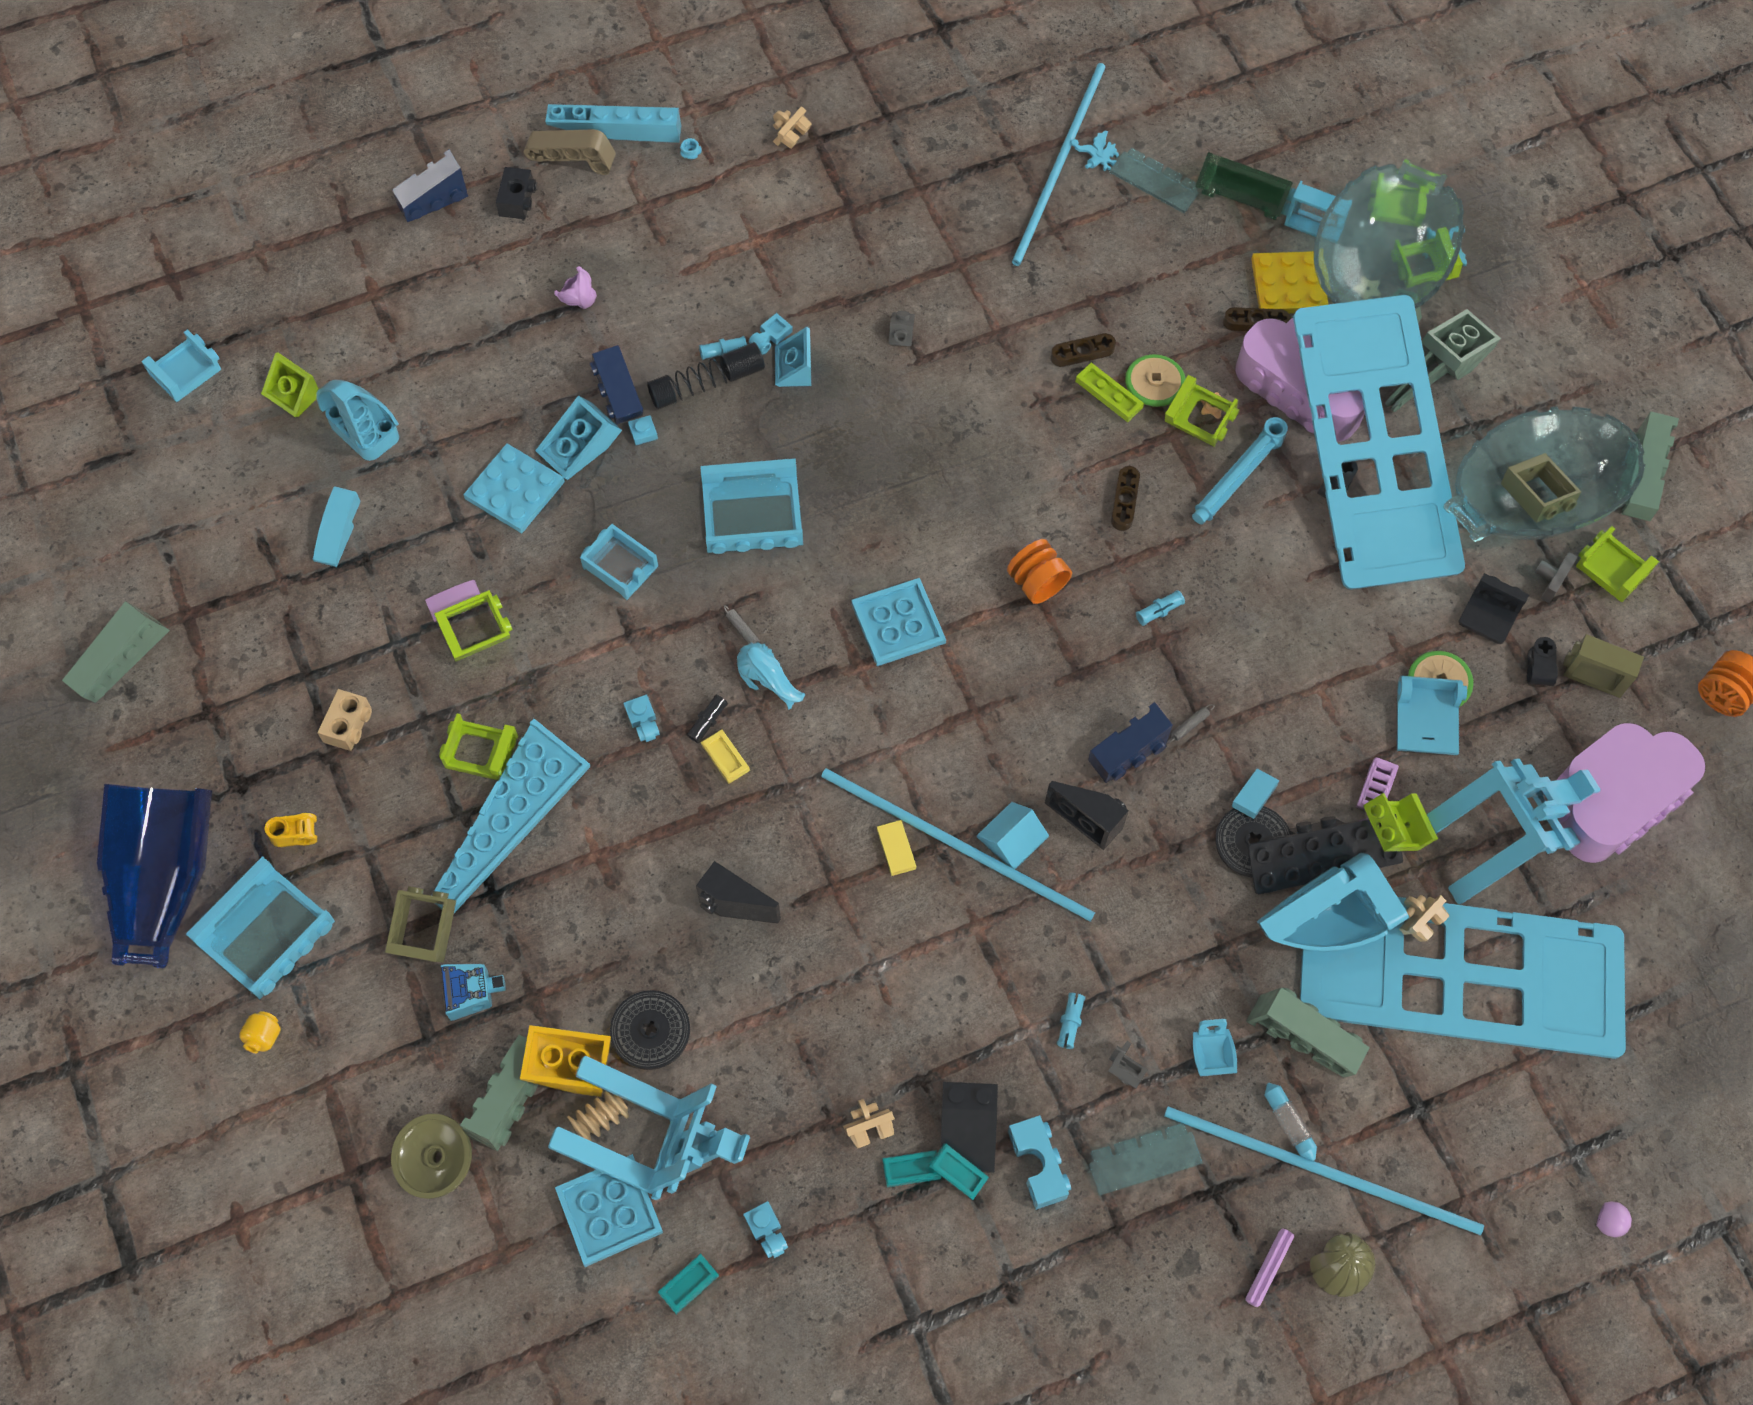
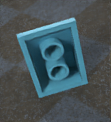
M578 396L535 451L568 480L607 450L622 430L592 402Z

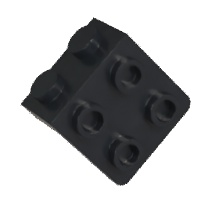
M1484 573L1459 619V625L1497 644H1503L1529 594L1523 592L1518 587H1512L1500 581L1495 576H1489Z

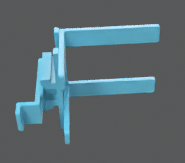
M1520 759L1512 760L1513 766L1504 767L1501 761H1495L1492 763L1494 768L1427 814L1437 834L1500 791L1526 832V835L1448 887L1457 904H1463L1540 852L1546 851L1547 854H1550L1560 848L1571 850L1580 843L1571 827L1563 829L1557 818H1562L1570 813L1567 806L1578 804L1592 794L1600 792L1601 789L1589 770H1579L1568 779L1550 781L1549 777H1539L1531 764L1523 765ZM1533 797L1538 806L1533 808L1527 798ZM1547 820L1553 830L1545 832L1539 821Z
M584 1056L580 1061L576 1077L670 1120V1125L654 1169L649 1168L561 1127L554 1129L548 1145L549 1149L652 1194V1199L658 1200L661 1197L663 1188L668 1187L667 1192L671 1194L676 1192L679 1181L684 1180L687 1173L702 1167V1164L718 1157L733 1164L741 1162L750 1136L747 1134L740 1135L727 1128L716 1131L714 1130L715 1125L706 1121L699 1124L705 1106L711 1103L716 1090V1085L712 1083L682 1099H678L590 1057ZM694 1112L689 1129L684 1131L689 1114Z

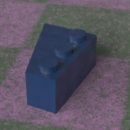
M450 149L444 152L445 157L435 164L433 161L427 164L428 169L420 175L413 174L392 189L396 203L407 223L468 197L461 168Z
M619 345L593 353L592 362L589 364L593 375L598 379L599 384L597 385L601 397H605L608 403L606 410L609 418H614L617 425L643 416L642 405Z
M1155 702L1148 706L1150 708L1149 712L1138 720L1135 716L1129 721L1131 723L1129 727L1119 733L1115 731L1090 750L1088 761L1105 783L1112 779L1114 781L1120 779L1126 774L1127 769L1132 766L1134 768L1139 767L1147 760L1146 757L1152 753L1157 755L1167 747L1166 743L1173 724Z

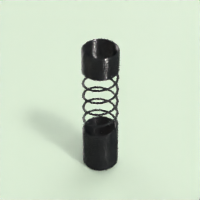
M753 342L721 354L720 365L715 359L710 358L708 363L709 370L702 362H699L697 366L698 375L692 367L688 366L686 369L687 379L677 370L675 373L676 384L669 375L648 381L647 388L654 406L659 410V408L661 409L677 402L673 385L681 401H683L677 373L681 374L691 395L694 397L689 380V368L693 371L703 392H705L700 375V364L706 369L714 388H716L711 370V360L718 366L726 384L728 383L726 377L732 382L745 376L747 377L749 374L764 370L765 363L758 345Z

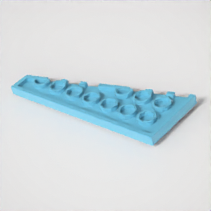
M535 719L530 722L527 732L519 741V746L512 758L507 762L499 781L495 783L479 811V816L467 832L466 839L462 846L458 848L454 855V860L434 890L449 893L448 899L457 900L454 913L590 768V763ZM435 903L440 909L443 908L442 904Z

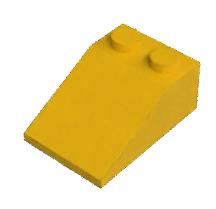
M529 1025L520 1080L575 1094L602 1097V1088L576 1077V1072L584 1056L607 1065L611 1036Z

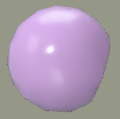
M1610 1201L1603 1204L1596 1224L1605 1235L1620 1237L1629 1231L1632 1218L1625 1206L1618 1202Z

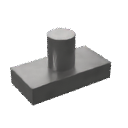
M1569 552L1558 569L1543 560L1541 561L1534 573L1547 579L1550 583L1540 599L1550 603L1576 561V555Z

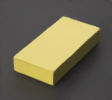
M723 730L718 731L701 742L702 747L728 784L750 771L749 766Z
M902 820L878 826L877 832L891 876L915 870V860Z

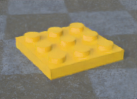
M1320 251L1253 253L1251 260L1259 308L1283 309L1289 314H1294L1300 308L1328 305Z

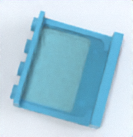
M796 459L700 466L708 553L722 554L726 551L736 550L746 552L750 549L770 550L774 547L794 548L798 545H803Z
M261 857L186 935L258 999H261L272 992L276 982L283 975L285 976L292 971L295 962L301 956H305L312 950L314 943L320 936L326 935L331 930L335 920L328 911L322 910L277 872L270 862Z

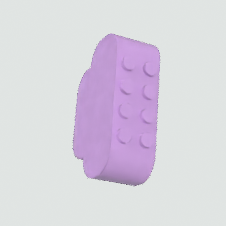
M1293 318L1287 323L1277 319L1261 320L1244 337L1236 363L1237 377L1250 391L1257 393L1266 399L1270 405L1276 406L1283 411L1290 419L1303 425L1307 431L1314 433ZM1310 335L1303 336L1305 348L1312 347ZM1359 391L1328 395L1337 442L1350 438L1362 422L1365 411L1362 395ZM1316 406L1318 419L1326 418L1324 407Z
M1630 723L1620 724L1612 728L1576 756L1557 779H1568L1579 770L1587 769L1601 789L1600 792L1592 794L1582 802L1567 806L1570 813L1558 819L1563 829L1571 827L1580 840V843L1569 851L1578 859L1590 863L1601 862L1614 852L1618 855L1624 852L1631 843L1639 840L1651 827L1659 824L1667 817L1666 815L1671 811L1674 812L1694 793L1691 789L1701 780L1705 772V762L1699 750L1684 736L1674 732H1662L1652 736L1643 727Z

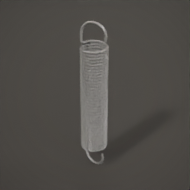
M724 605V609L727 612L726 617L748 644L760 642L734 609L728 612L726 608H729Z
M1208 706L1200 708L1189 719L1170 733L1172 739L1170 742L1173 740L1179 741L1210 715L1207 709Z

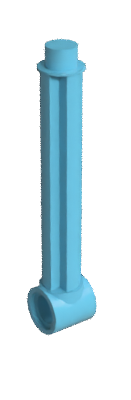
M1278 417L1268 419L1263 431L1206 497L1195 506L1196 511L1192 517L1198 524L1202 525L1206 520H1212L1217 511L1269 452L1282 446L1288 431L1287 423L1283 419Z

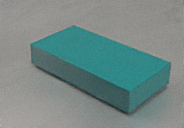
M945 1143L928 1165L972 1200L989 1178Z
M937 1150L883 1158L887 1188L941 1179V1175L928 1166L937 1154Z
M700 1253L662 1287L658 1293L677 1315L717 1279L719 1274Z

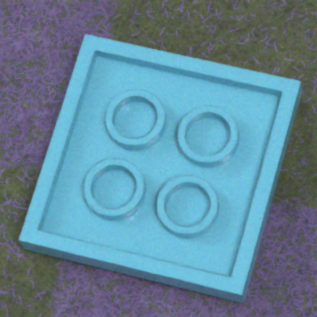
M506 444L463 495L465 500L522 534L564 484L565 480L563 476L513 446Z
M920 578L851 600V605L876 666L946 644V638Z
M633 1154L627 1156V1158L635 1161ZM594 1170L555 1187L585 1267L663 1233L648 1192L601 1171Z

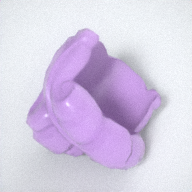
M578 266L576 268L578 273L573 278L567 279L561 292L555 290L554 294L566 305H578L580 308L586 309L595 302L597 295L591 287L589 273Z

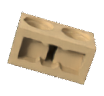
M340 689L337 690L318 731V735L323 743L352 751L354 744H357L361 738V729L364 723L370 719L372 713L367 698ZM357 707L354 712L347 713L350 708ZM347 729L345 733L337 735L340 730Z

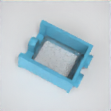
M1300 181L1297 189L1292 188L1287 201L1290 202L1287 203L1283 215L1287 216L1284 225L1334 244L1342 228L1351 199L1343 200L1342 198L1302 184L1303 181Z
M613 524L607 529H603L599 533L597 540L591 546H587L580 557L584 570H588L620 593L626 600L631 597L658 567L656 554Z

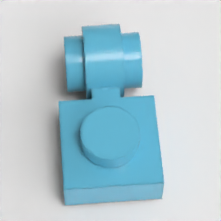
M776 313L760 326V332L762 333L756 332L750 337L749 343L755 342L761 354L764 355L771 348L770 340L777 345L793 332V326Z
M644 695L624 702L632 728L636 727L640 741L646 740V742L656 739L655 736L660 735L656 722L653 721L656 720L648 696Z
M767 1201L744 1213V1217L756 1241L765 1237V1241L761 1245L767 1257L773 1256L776 1258L782 1255L788 1246L782 1233L777 1235L773 1233L780 1229L781 1226L769 1202Z

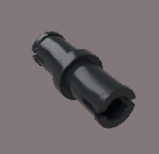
M714 695L706 709L700 711L698 720L686 735L692 741L700 743L709 728L716 725V719L728 705V702L721 696Z

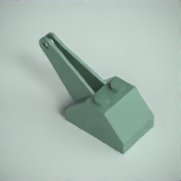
M1468 309L1430 330L1422 340L1423 350L1427 353L1425 356L1426 367L1428 369L1435 361L1440 364L1428 374L1430 385L1446 373H1449L1457 380L1466 376L1496 347L1501 338ZM1401 385L1388 398L1385 405L1390 407L1394 404L1391 410L1393 412L1399 410L1414 397L1412 388L1407 391L1411 385Z

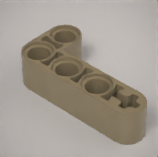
M595 129L533 131L530 133L524 149V155L528 159L537 162L586 160L591 169L601 175L609 174L616 155L606 135Z

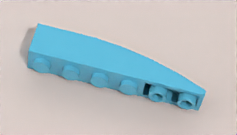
M548 104L545 121L546 125L564 130H599L608 139L679 143L681 133L679 108Z

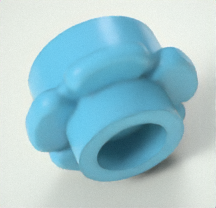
M692 138L684 140L680 147L681 156L687 159L697 158L702 151L699 143Z

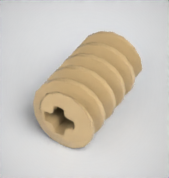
M606 1091L604 1092V1102L596 1097L594 1099L595 1108L587 1103L585 1105L586 1114L576 1110L577 1120L570 1116H567L579 1136L591 1141L590 1133L595 1134L597 1137L601 1136L600 1127L607 1131L610 1130V1120L616 1125L620 1124L619 1114L626 1119L629 1118L628 1108L623 1099L615 1094L612 1096Z

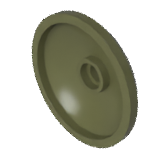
M441 1114L422 1115L407 1123L397 1135L391 1153L392 1170L399 1185L409 1194L425 1199L439 1198L455 1190L466 1177L472 1159L471 1143L466 1131L461 1128L457 1121ZM440 1152L442 1158L439 1162H437L436 1155Z

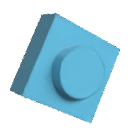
M650 415L628 421L635 445L658 439Z

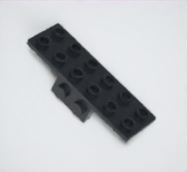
M1334 816L1321 818L1318 823L1300 822L1296 824L1295 828H1290L1291 835L1256 842L1247 846L1254 890L1258 895L1308 884L1332 867L1341 868L1342 864L1359 853L1369 854L1379 868L1403 863L1402 851L1384 852L1369 818L1344 823Z

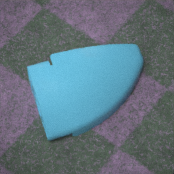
M332 380L317 391L316 398L319 409L322 412L325 411L331 428L363 459L375 460L398 442L399 432L396 426L399 423L389 409L370 392L344 380Z
M1359 853L1342 864L1341 868L1332 867L1303 886L1261 917L1257 923L1266 937L1272 941L1306 950L1330 951L1344 950L1376 941L1386 936L1389 930L1407 920L1409 915L1372 857L1366 853Z

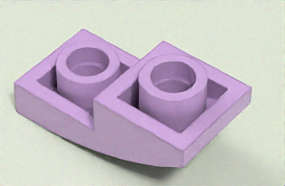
M471 580L440 592L425 601L434 622H437L434 613L479 595L480 592L475 580Z

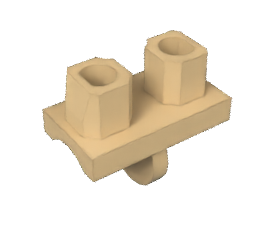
M802 106L791 118H789L791 113L788 110L785 112L777 111L773 115L775 121L774 128L779 129L781 127L778 136L773 141L777 146L783 143L792 149L800 138L792 130L795 128L804 135L811 127L812 123L804 116L806 110Z
M1420 895L1417 899L1410 896L1407 897L1404 904L1407 908L1406 911L1409 919L1399 930L1404 935L1412 934L1420 942L1429 940L1434 932L1426 923L1431 920L1435 925H1441L1447 920L1449 914L1443 907L1446 900L1442 895L1436 899L1432 897L1426 899L1423 895Z
M864 1099L858 1100L859 1109L851 1111V1116L853 1119L861 1116L863 1118L843 1126L845 1134L848 1137L850 1136L856 1148H861L870 1144L866 1132L870 1128L876 1127L880 1139L894 1135L891 1120L895 1118L889 1109L870 1115L869 1113L879 1110L876 1102L866 1106Z

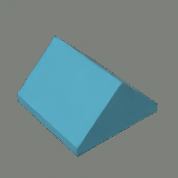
M805 327L775 346V385L778 387L811 386L810 328Z
M1011 802L977 835V838L1013 869L1020 866L1049 837L1034 811L1014 802Z

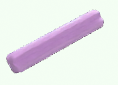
M1282 1228L1278 1232L1245 1298L1252 1306L1258 1307L1261 1305L1294 1239V1234Z

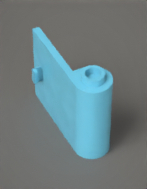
M1412 676L1399 677L1397 689V751L1447 755L1459 754V706L1462 700L1465 701L1467 697V686L1463 685L1462 680Z

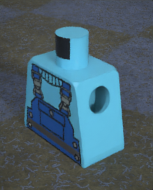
M483 964L441 965L445 1010L450 1021L492 1007L491 993L506 990L504 976L489 977L488 970Z

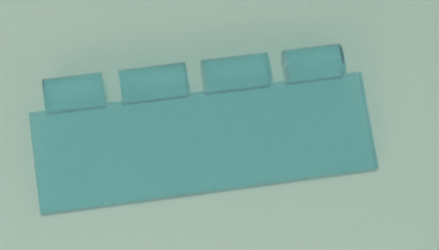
M1131 148L1128 153H1122L1110 169V173L1185 214L1199 195L1197 190L1200 184L1185 177L1181 183L1182 174L1169 167H1166L1161 172L1164 167L1163 164L1150 157L1143 162L1145 154L1134 148Z
M1184 1123L1165 1128L1166 1140H1164L1161 1130L1139 1136L1142 1145L1140 1148L1136 1139L1132 1138L1114 1144L1116 1152L1114 1156L1110 1146L1091 1151L1093 1162L1089 1163L1099 1196L1203 1164L1193 1133H1187Z

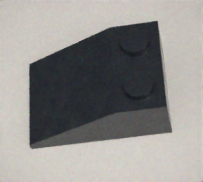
M1056 781L1049 783L1045 804L1102 850H1105L1124 827L1129 812L1126 805L1121 800L1114 799L1108 794Z
M716 861L712 863L696 885L699 903H701L700 907L709 914L715 912L721 917L776 924L781 920L780 907L777 901Z
M943 1082L940 1148L944 1143L980 1171L986 1173L995 1172L998 1084Z

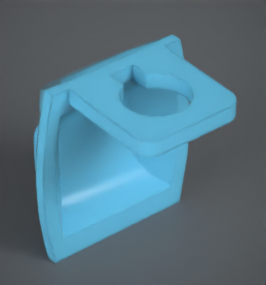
M1226 1019L1201 1021L1198 1032H1193V1053L1200 1076L1237 1073L1236 1049L1229 1029H1226ZM1209 1026H1218L1214 1028V1030H1209L1207 1028Z

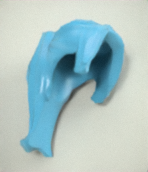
M759 642L744 645L740 649L737 656V667L740 676L749 688L758 690L759 688L751 679L760 681L762 686L772 690L787 704L788 710L792 708L794 703L803 701L805 693L796 690L789 682L780 663L774 657L772 649Z

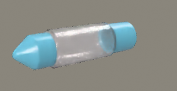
M1268 1083L1264 1096L1272 1107L1273 1114L1299 1155L1314 1161L1316 1159L1317 1146L1312 1139L1310 1131L1292 1101H1289L1282 1087Z

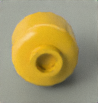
M264 1011L250 1015L239 1034L240 1040L244 1043L243 1047L255 1054L259 1051L266 1052L270 1050L280 1034L278 1019Z

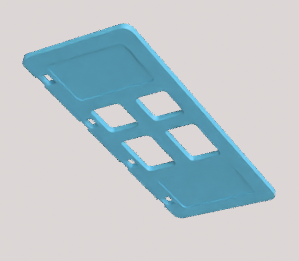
M1407 295L1298 309L1293 316V322L1298 339L1300 360L1308 403L1312 414V424L1343 585L1347 589L1353 590L1460 574L1465 569V561L1413 299ZM1310 335L1312 347L1305 348L1303 336ZM1409 384L1413 391L1420 434L1390 438L1387 434L1379 388ZM1359 391L1362 395L1370 440L1340 445L1336 440L1328 395ZM1316 406L1324 407L1326 418L1318 419ZM1418 452L1424 453L1431 486L1406 491L1399 490L1392 457ZM1372 459L1375 463L1380 493L1362 497H1348L1341 464L1343 462ZM1337 476L1339 489L1332 490L1330 477ZM1350 548L1352 561L1345 562L1343 549Z
M1398 897L1405 910H1407L1404 904L1406 898ZM1444 903L1443 907L1449 914V917L1441 924L1444 927L1443 959L1406 955L1404 953V934L1399 930L1404 922L1389 930L1386 936L1361 946L1330 951L1302 949L1300 1000L1314 1005L1318 1008V1012L1321 1015L1338 1022L1612 1059L1619 1058L1626 1050L1624 933L1619 927L1614 925L1578 922L1577 920L1516 912L1509 913L1493 909ZM1497 918L1511 919V927L1497 925ZM1471 928L1520 935L1523 939L1522 970L1465 962L1464 929ZM1578 928L1592 930V937L1579 936ZM1403 975L1435 978L1443 982L1442 1015L1406 1011L1402 1008ZM1473 983L1520 990L1522 993V1025L1516 1026L1466 1019L1463 1016V984Z

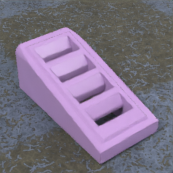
M1375 757L1368 770L1356 807L1365 810L1363 805L1369 802L1365 798L1374 799L1380 795L1370 791L1369 788L1385 793L1388 798L1399 766ZM1372 779H1378L1380 781L1386 782V784L1384 785L1378 783L1376 781H1373Z

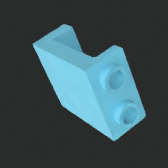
M188 329L184 331L187 339L155 362L150 356L141 361L148 374L176 402L221 370L217 362L220 358L212 348L207 349L202 338L198 334L193 335Z

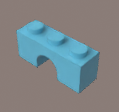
M1037 1116L1010 1125L1008 1134L1016 1156L1032 1154L1037 1156L1043 1165V1171L1036 1176L1028 1178L1026 1183L1035 1209L1066 1200L1069 1195L1068 1191L1071 1190V1185L1067 1175H1062L1058 1164H1061V1158L1057 1148L1052 1149L1049 1138H1052L1048 1123H1043L1041 1116Z

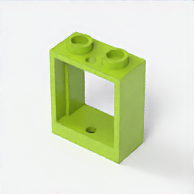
M490 590L434 613L455 662L510 639L509 632L513 630L507 617L502 618L499 609L503 608L497 594L492 596ZM487 602L501 634L461 650L448 618Z

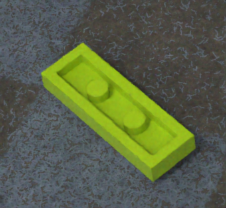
M1092 362L1076 376V383L1126 422H1129L1143 409L1144 403Z

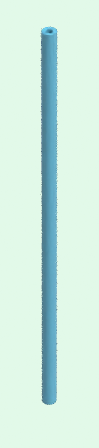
M1103 63L1097 64L1014 255L1012 263L1016 266H1020L1070 151L1072 146L1071 140L1075 139L1105 70Z
M826 768L823 771L821 777L1082 918L1091 922L1095 912L831 770Z
M1167 1106L1164 1117L1475 1234L1481 1235L1484 1225Z

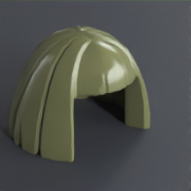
M1346 1232L1345 1235L1339 1234L1332 1237L1326 1243L1324 1252L1310 1259V1269L1315 1282L1328 1294H1337L1338 1297H1348L1362 1291L1372 1280L1376 1265L1371 1247L1364 1239L1350 1232Z

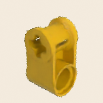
M301 813L292 816L273 817L265 824V833L276 847L304 846L317 842V836L314 833V823L317 822V816L314 814ZM284 829L282 834L274 836L275 831Z

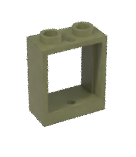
M1546 453L1508 467L1501 482L1502 486L1536 523L1544 519H1552L1564 511H1571L1576 507L1577 500L1581 494L1578 487ZM1539 477L1558 498L1544 503L1526 482Z
M1586 634L1580 642L1576 641L1571 652L1567 653L1563 661V666H1566L1563 676L1621 698L1638 677L1644 657Z
M408 886L407 891L398 890L385 953L444 963L457 900L448 899L449 893L433 891L432 896L423 894L424 889ZM412 899L443 905L434 950L402 944Z

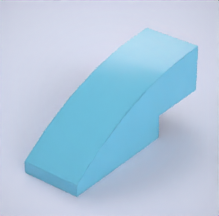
M333 487L320 524L313 556L314 562L337 567L354 528L352 521L361 502L357 492Z

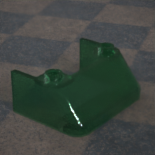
M1208 152L1195 187L1202 189L1201 194L1214 198L1215 194L1260 209L1265 212L1263 216L1276 220L1277 217L1282 218L1289 202L1287 201L1289 194L1297 183Z

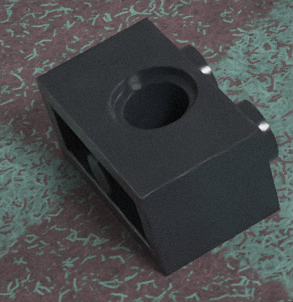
M511 167L504 168L496 199L499 217L526 219L527 211H530L532 207L531 195L536 191V180L533 179L531 170Z

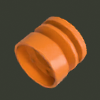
M1040 539L1027 545L1016 554L1007 567L1008 574L1014 578L1017 585H1023L1022 591L1033 604L1042 603L1057 594L1068 583L1073 573L1062 558H1056V551L1054 548H1051L1046 539Z
M1737 650L1724 652L1713 665V668L1709 670L1698 684L1699 694L1708 706L1721 714L1731 717L1742 716L1753 703V656Z

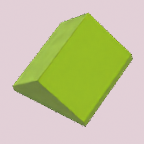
M275 353L261 394L294 417H299L317 399L316 393L319 389L311 374L280 353Z

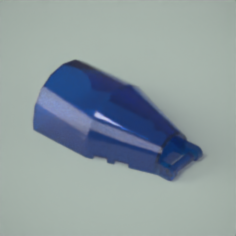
M104 784L97 867L98 871L102 872L104 882L102 892L107 897L109 911L106 912L113 942L112 963L114 965L123 966L129 963L153 965L155 968H165L167 966L169 949L205 870L212 790L195 788V791ZM129 945L154 947L153 954L128 953Z

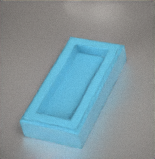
M1256 769L1233 801L1232 807L1254 819L1278 786L1279 780Z

